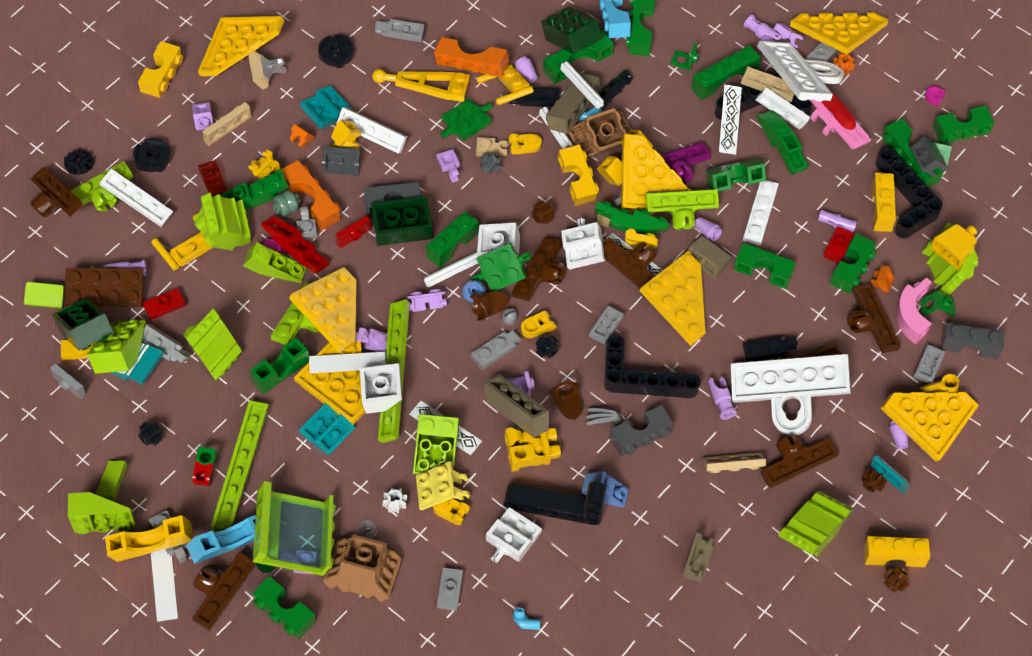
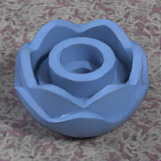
M479 280L466 282L462 289L464 299L470 303L474 301L470 298L471 295L486 293L484 284Z

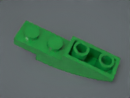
M773 110L757 115V119L772 148L777 147L790 174L794 175L807 170L809 166L801 153L803 147L789 125Z
M279 170L250 185L244 182L220 194V196L228 199L234 198L235 202L243 200L244 209L247 210L273 200L274 194L289 188L284 172Z
M598 201L594 213L610 219L609 227L624 232L628 229H633L637 234H658L667 232L670 225L666 219L650 216V213L640 209L638 211L635 209L632 216L629 215L630 213L627 210H617L613 208V205L605 201L602 203Z

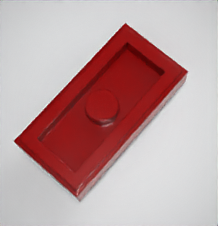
M364 216L336 233L337 246L341 249L371 230L370 219Z
M837 226L823 257L839 264L855 233Z
M178 288L142 302L150 320L186 306Z

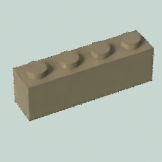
M580 72L579 74L599 94V77ZM573 82L565 89L563 95L555 102L551 110L547 112L546 121L548 129L568 134L590 106L591 102Z
M500 374L484 382L485 401L533 438L549 430V411Z

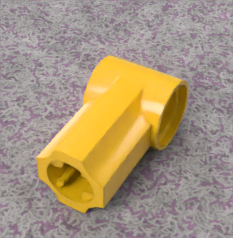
M947 374L940 381L920 387L919 392L957 393L960 381L957 376Z

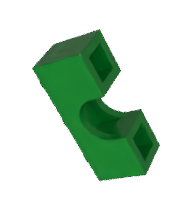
M987 106L969 109L966 117L967 122L958 121L953 113L936 116L933 129L939 142L952 143L956 140L970 139L974 136H984L990 133L994 120Z
M758 158L705 169L707 187L711 190L718 189V191L732 189L731 184L745 182L750 185L766 181L765 164Z
M464 211L426 245V257L441 268L453 257V251L460 242L466 245L478 235L479 222Z
M856 233L845 256L854 261V264L840 261L832 275L830 285L849 294L855 286H859L861 282L860 275H865L869 268L868 261H873L877 251H875L877 243Z
M743 243L733 270L751 276L756 268H765L771 274L770 284L787 289L796 262L789 258L775 255L770 251L759 249L754 245Z
M294 338L281 348V354L274 362L269 364L266 360H263L249 370L251 382L264 395L309 362L307 348L297 338Z
M270 576L252 593L254 606L260 611L265 610L269 614L268 617L275 624L279 622L284 627V631L291 637L294 635L300 639L316 622L315 614L300 601L291 609L280 607V602L286 597L285 589Z

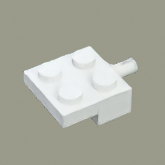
M580 218L577 220L578 227L561 231L569 270L605 261L602 230L597 222L585 225V219Z
M509 507L500 520L497 519L486 533V541L497 549L491 560L493 562L495 560V563H498L505 554L520 562L542 533V528Z

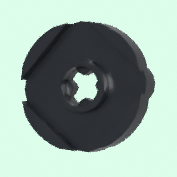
M335 34V37L329 38L327 36L323 38L318 46L319 59L323 63L335 66L336 68H343L354 56L351 40L341 34Z
M148 138L144 140L145 142L138 143L133 151L137 168L146 172L164 171L171 160L169 146L158 138ZM155 153V157H149L148 155Z

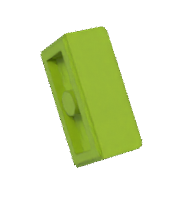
M26 282L24 305L63 308L65 300V287L63 285Z
M108 461L96 495L113 502L115 501L128 468L126 461Z

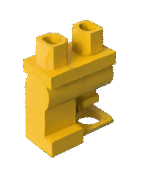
M511 427L505 430L504 438L511 472L518 471L519 468L527 466L548 465L551 459L561 456L559 444L549 446L550 441H557L556 428H549L548 431L534 438L524 430L523 433ZM518 441L519 446H513Z

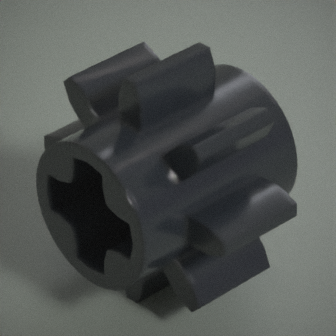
M549 335L541 336L535 344L537 346L536 353L541 358L544 356L552 358L559 351L557 344L559 341L553 335L551 337Z
M144 422L138 427L140 429L138 437L146 446L149 444L156 446L162 441L160 437L163 431L155 422L151 424Z

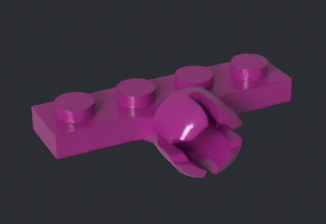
M703 142L660 155L670 169H673L683 179L685 184L689 183L693 178V170L690 165L711 159V153Z

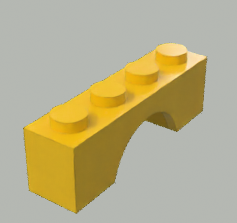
M180 515L163 520L159 527L149 531H123L105 536L107 556L116 562L189 543L193 539L191 521Z

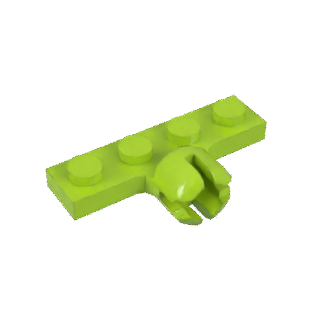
M124 161L110 168L127 180L133 178L131 171ZM110 169L70 190L83 205L93 202L96 209L101 212L108 211L105 206L106 204H109L112 209L117 201L115 195L100 186V182Z
M718 189L645 194L646 211L649 213L670 212L674 229H690L695 226V210L719 208Z
M305 282L303 287L309 285L310 283ZM292 302L272 332L271 340L286 345L293 340L301 328L316 333L319 330Z

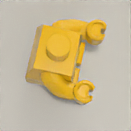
M340 120L334 127L331 136L335 142L332 147L358 149L360 145L355 139L362 134L361 131L356 128L352 121Z
M266 149L263 152V156L267 158L262 157L259 161L253 160L251 165L248 166L252 170L253 175L259 179L281 170L279 162L273 161V153Z

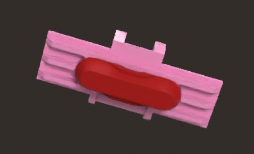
M832 91L831 101L823 100L819 102L809 99L817 108L812 113L810 119L815 122L819 117L827 124L822 131L825 136L830 131L838 133L852 150L871 142L867 133L860 127L854 116Z

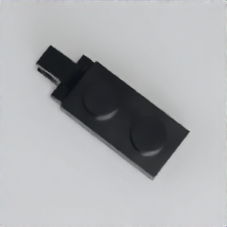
M623 70L616 79H612L600 91L598 95L604 100L603 107L611 104L612 99L622 92V88L630 84L633 77L628 70Z
M533 88V93L509 102L510 104H519V106L553 107L555 102L559 100V89Z
M785 336L743 342L742 347L747 362L783 357L784 354L789 353V350L796 349L798 343L796 337L785 339Z

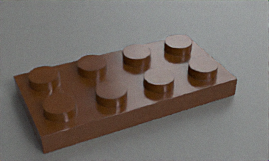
M66 268L65 307L85 297H88L98 307H143L144 269Z

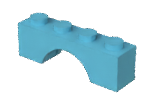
M599 0V8L602 10V21H604V31L608 32L609 38L630 37L631 22L629 13L617 9V7L623 5V0Z
M256 515L248 517L219 532H213L212 530L194 537L186 545L194 564L253 543Z

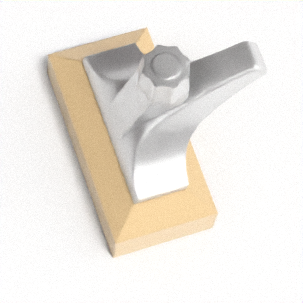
M256 51L248 55L253 82L262 90L269 87V79L272 74L287 73V68L283 66L285 64L283 57L268 60Z

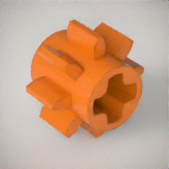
M839 53L838 58H834L833 64L840 67L844 71V75H849L850 70H854V58H851L849 54Z

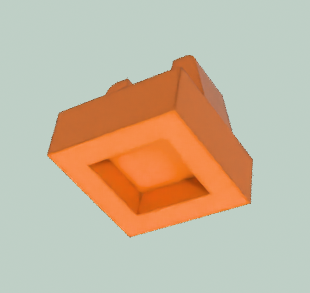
M296 124L291 128L290 141L295 143L299 138V147L303 148L308 142H312L315 137Z
M882 266L880 270L874 271L873 274L877 279H871L873 287L880 288L882 292H890L895 277L889 266Z

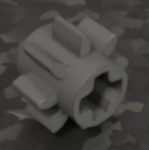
M492 151L489 154L485 152L480 157V167L486 173L491 174L495 172L497 174L502 168L500 163L502 159L495 152Z

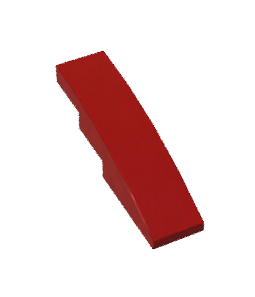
M275 215L261 223V226L275 242L315 274L329 266V260L315 252V245L302 238V231Z

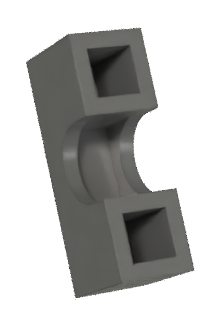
M419 182L363 188L366 216H372L371 203L421 197Z
M947 323L942 333L941 350L960 353L963 348L974 347L979 349L980 357L998 359L1004 348V332Z
M662 405L645 412L643 423L646 428L644 430L633 429L628 421L610 429L609 439L620 456L630 455L642 446L647 447L659 438L664 439L672 433L674 423Z

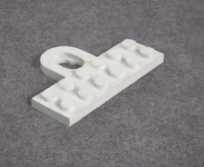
M759 41L757 47L798 99L803 101L811 99L819 102L823 100L831 101L833 94L824 83H840L844 76V71L840 67L827 61L806 60L788 42Z
M848 354L732 363V401L737 403L771 400L772 420L777 430L788 436L793 433L797 435L802 434L809 428L812 422L811 397L851 394ZM791 398L797 399L801 403V408L795 420H788L786 413L782 410L784 402Z

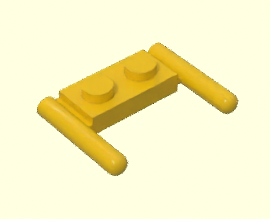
M508 65L503 76L499 77V80L511 93L497 98L496 103L501 105L533 93L532 86H529V83L512 65ZM484 74L477 77V82L483 83L498 76Z
M201 232L171 249L170 252L165 249L157 238H154L151 242L173 271L213 248L204 240Z

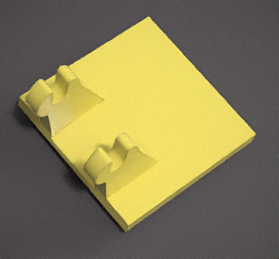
M450 461L417 474L416 483L419 509L422 511L452 498L464 500V496L470 498L468 491H462L455 487L453 483L461 484L462 479L468 481L467 475L454 471Z

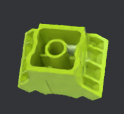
M211 192L201 196L202 208L193 221L210 247L232 251L236 246L242 247L251 243L250 227L248 226L243 200L235 202L234 198H223L219 194L212 197Z
M949 222L933 236L921 252L929 256L926 264L929 265L934 275L933 282L941 285L939 291L948 296L964 280L973 277L974 269L978 266L979 260L974 249L962 267L957 270L930 249L936 236L954 226Z
M214 308L201 322L188 327L186 332L183 333L216 382L242 354L241 348Z
M817 491L811 500L807 501L793 516L788 525L783 527L778 536L802 550L818 556L839 533L841 526L854 508L821 491Z

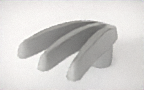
M588 408L589 412L598 413L586 415L587 419L598 418L586 422L587 425L611 421L619 424L622 420L618 412L601 408Z

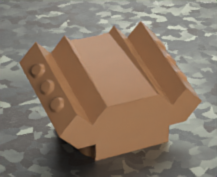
M615 108L586 117L581 123L573 126L568 133L575 146L580 145L581 149L586 152L587 159L622 147L620 142L623 139V135L628 134L631 127L622 111H616Z
M354 534L349 539L343 538L336 541L331 555L334 559L333 566L325 573L323 582L330 589L338 586L342 592L347 591L365 596L366 599L373 596L379 602L389 599L402 560L395 551L388 550L387 543Z

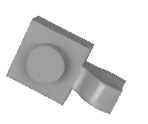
M308 206L300 207L302 220L296 221L297 229L302 231V238L305 240L317 239L315 219L309 220Z

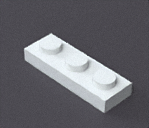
M767 87L756 98V101L769 110L775 111L781 118L798 129H801L810 118L802 110H799Z

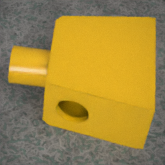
M955 224L936 236L930 249L959 270L975 248L977 239L974 236L977 234V230L973 226H968L964 229L960 225Z

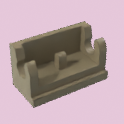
M701 236L690 245L688 250L701 264V270L714 279L727 268L726 264L731 260L730 255L704 236Z
M696 533L683 577L702 583L714 546H712V538L705 541L702 539V534Z

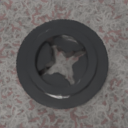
M75 149L72 153L68 152V156L64 157L63 164L67 172L73 175H82L92 168L94 161L90 152H86L84 149L81 151ZM77 158H80V166L76 162Z

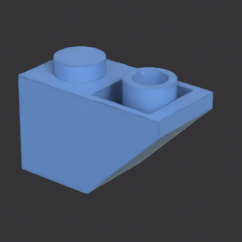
M604 471L585 475L582 487L583 494H587L590 482H601L607 487L604 504L625 507L629 491L627 487Z

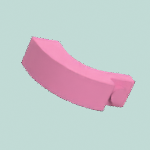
M925 278L922 282L918 281L913 287L908 284L901 294L896 309V318L900 329L914 344H917L928 333L932 324L918 312L916 303L929 291L932 282L928 278Z

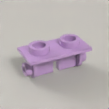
M440 289L430 290L429 294L423 295L422 292L410 293L411 296L407 297V301H411L409 311L413 312L425 311V303H429L430 310L442 309L443 306H447L446 298L442 299V296H445V292H441Z

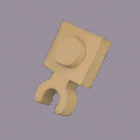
M477 137L476 156L481 157L485 152L489 154L492 151L501 156H506L507 149H502V147L507 148L508 141L502 140L495 143V138Z

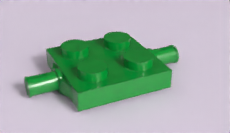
M468 98L441 115V121L447 126V129L440 132V136L445 139L450 134H453L462 141L467 140L492 124L491 118L485 113L493 108L492 104L487 102L482 107H479Z
M508 243L476 258L481 272L471 276L472 280L481 281L484 279L488 283L491 292L497 291L527 277L522 262L532 259V255H530L529 251L519 255L514 250L512 243Z

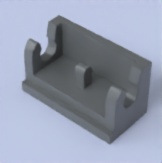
M925 136L910 147L923 172H927L931 176H937L935 171H933L934 169L939 168L942 171L948 169L937 145Z
M323 146L322 173L359 176L360 149Z

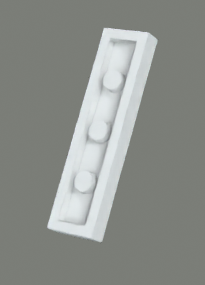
M342 107L337 123L340 120L352 121L356 128L361 131V136L398 154L402 153L408 136L347 107Z
M110 169L100 182V186L161 228L173 213L171 209L113 169Z
M768 180L760 182L743 237L744 242L761 246L779 183Z

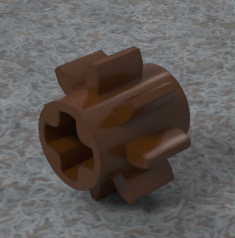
M539 201L533 205L534 209L531 214L537 223L548 224L553 220L552 216H554L555 211L550 203H545L544 201L541 203Z
M867 468L861 478L863 487L869 492H875L876 489L881 492L887 480L882 476V473L877 472L874 468L872 471Z
M900 567L896 569L889 568L883 575L887 578L884 584L893 592H897V590L902 592L910 584L906 581L909 575Z

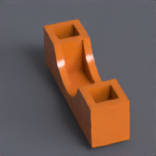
M441 37L434 51L435 60L438 65L488 74L490 76L502 77L509 63L506 49L490 46L482 53L468 54L460 49L458 40Z
M297 160L281 169L285 174L289 186L288 190L292 191V193H306L315 200L310 208L311 218L315 219V223L321 231L340 221L341 209L336 202H332L329 193L320 187L316 177L310 175L306 165H302Z

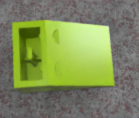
M145 320L115 321L110 324L114 333L109 335L106 340L97 341L87 353L95 374L129 371L138 358L146 324Z
M419 414L413 474H420L449 461L452 462L454 470L460 418Z
M91 492L68 493V518L74 533L87 534L92 531L105 533L110 530L128 531L136 528L130 508Z

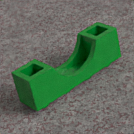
M630 0V6H633V9L629 10V18L632 20V23L630 25V37L626 39V47H629L628 54L649 56L652 31L646 29L641 24V20L653 15L655 0Z
M600 30L602 39L574 54L561 49L559 52L549 55L543 60V71L554 85L568 78L560 69L561 63L569 62L571 64L580 58H590L600 62L613 55L614 43L603 30Z
M749 45L693 75L691 89L702 101L716 93L721 84L730 77L737 74L744 76L747 67L758 70L761 57Z
M901 119L885 126L882 135L884 143L894 150L928 187L940 182L944 171L936 168L933 171H935L937 176H931L921 170L908 144L913 130L906 121Z

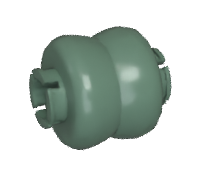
M286 190L282 194L274 196L272 207H275L273 209L276 214L279 213L281 216H287L290 212H295L299 209L300 199H298L299 197L296 193L293 194L292 191Z

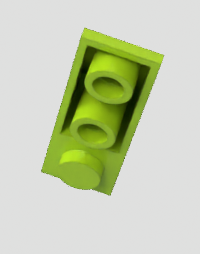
M257 242L248 250L243 263V267L260 275L296 283L302 282L306 267Z

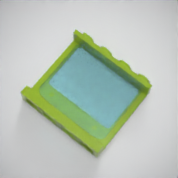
M263 481L257 490L253 562L324 576L328 569L332 568L334 560L331 557V551L334 546L332 533L335 527V521L332 520L336 505L333 503L334 495H329L325 502L272 492V482Z

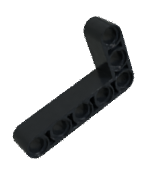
M778 72L773 74V76L782 78ZM748 86L741 89L740 113L761 105V103L756 101L758 94L761 92L760 90ZM794 95L790 104L809 116L812 102L809 99L806 101L800 100ZM724 96L718 98L715 107V117L722 120Z
M889 147L881 148L876 160V167L882 173L894 174V186L914 206L913 209L899 217L895 228V234L899 238H908L936 221L942 210L943 203L894 150Z
M617 334L611 335L607 339L604 387L607 391L612 393L694 398L698 395L701 381L695 374L623 369L624 339Z
M590 482L586 497L524 485L509 484L503 505L516 511L589 525H599L607 487L601 482Z

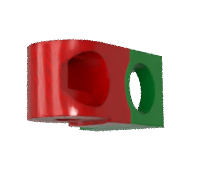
M198 446L193 472L194 485L210 487L215 464L218 460L216 449Z

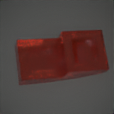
M215 160L198 165V170L208 193L211 192L212 197L228 191Z

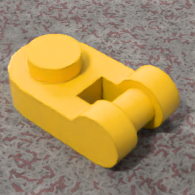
M510 134L508 136L509 143L511 144L510 150L514 155L537 152L541 148L542 139L537 134Z
M628 229L625 233V242L633 246L642 241L647 244V247L650 246L652 249H655L658 246L659 240L655 238L654 234H637L633 229Z
M542 311L522 322L521 333L524 337L532 339L546 332H552L557 326L554 321L550 320L549 313Z
M449 499L433 506V511L437 516L458 526L462 524L463 516L468 514L470 510L467 504L454 499ZM453 509L457 510L456 514L451 513Z

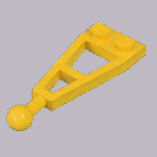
M376 69L372 74V78L376 83L392 81L395 82V86L446 100L464 102L470 74L398 71L397 75L387 74L382 69ZM410 80H419V83ZM426 80L450 81L448 90L425 85Z

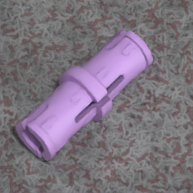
M821 210L818 221L833 225V228L839 226L851 232L854 231L857 221L842 217L841 214L836 215Z

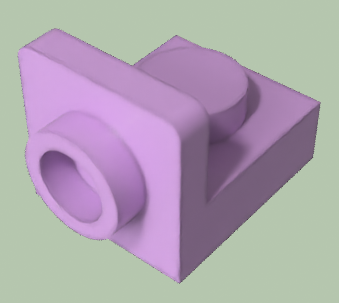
M210 102L192 105L196 130H203L213 124Z
M528 371L524 372V377L506 379L531 397V389H534L533 377H529Z

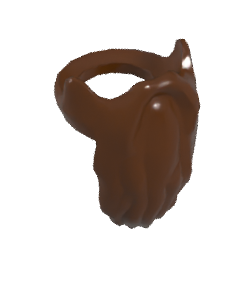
M499 291L483 294L476 293L470 296L474 300L472 309L473 313L478 315L477 321L486 320L489 316L503 311L509 301V297Z
M562 382L553 390L551 389L552 397L556 401L561 414L569 420L579 418L583 408L578 395L579 386L577 382ZM567 386L573 387L572 390L567 389V390H565V391H560V392H559V390L562 389V388H564V387H567Z

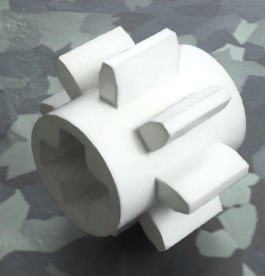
M391 488V491L388 493L384 492L386 500L382 502L383 506H388L389 513L393 511L399 514L401 508L406 509L405 501H407V495H402L401 488L399 490Z

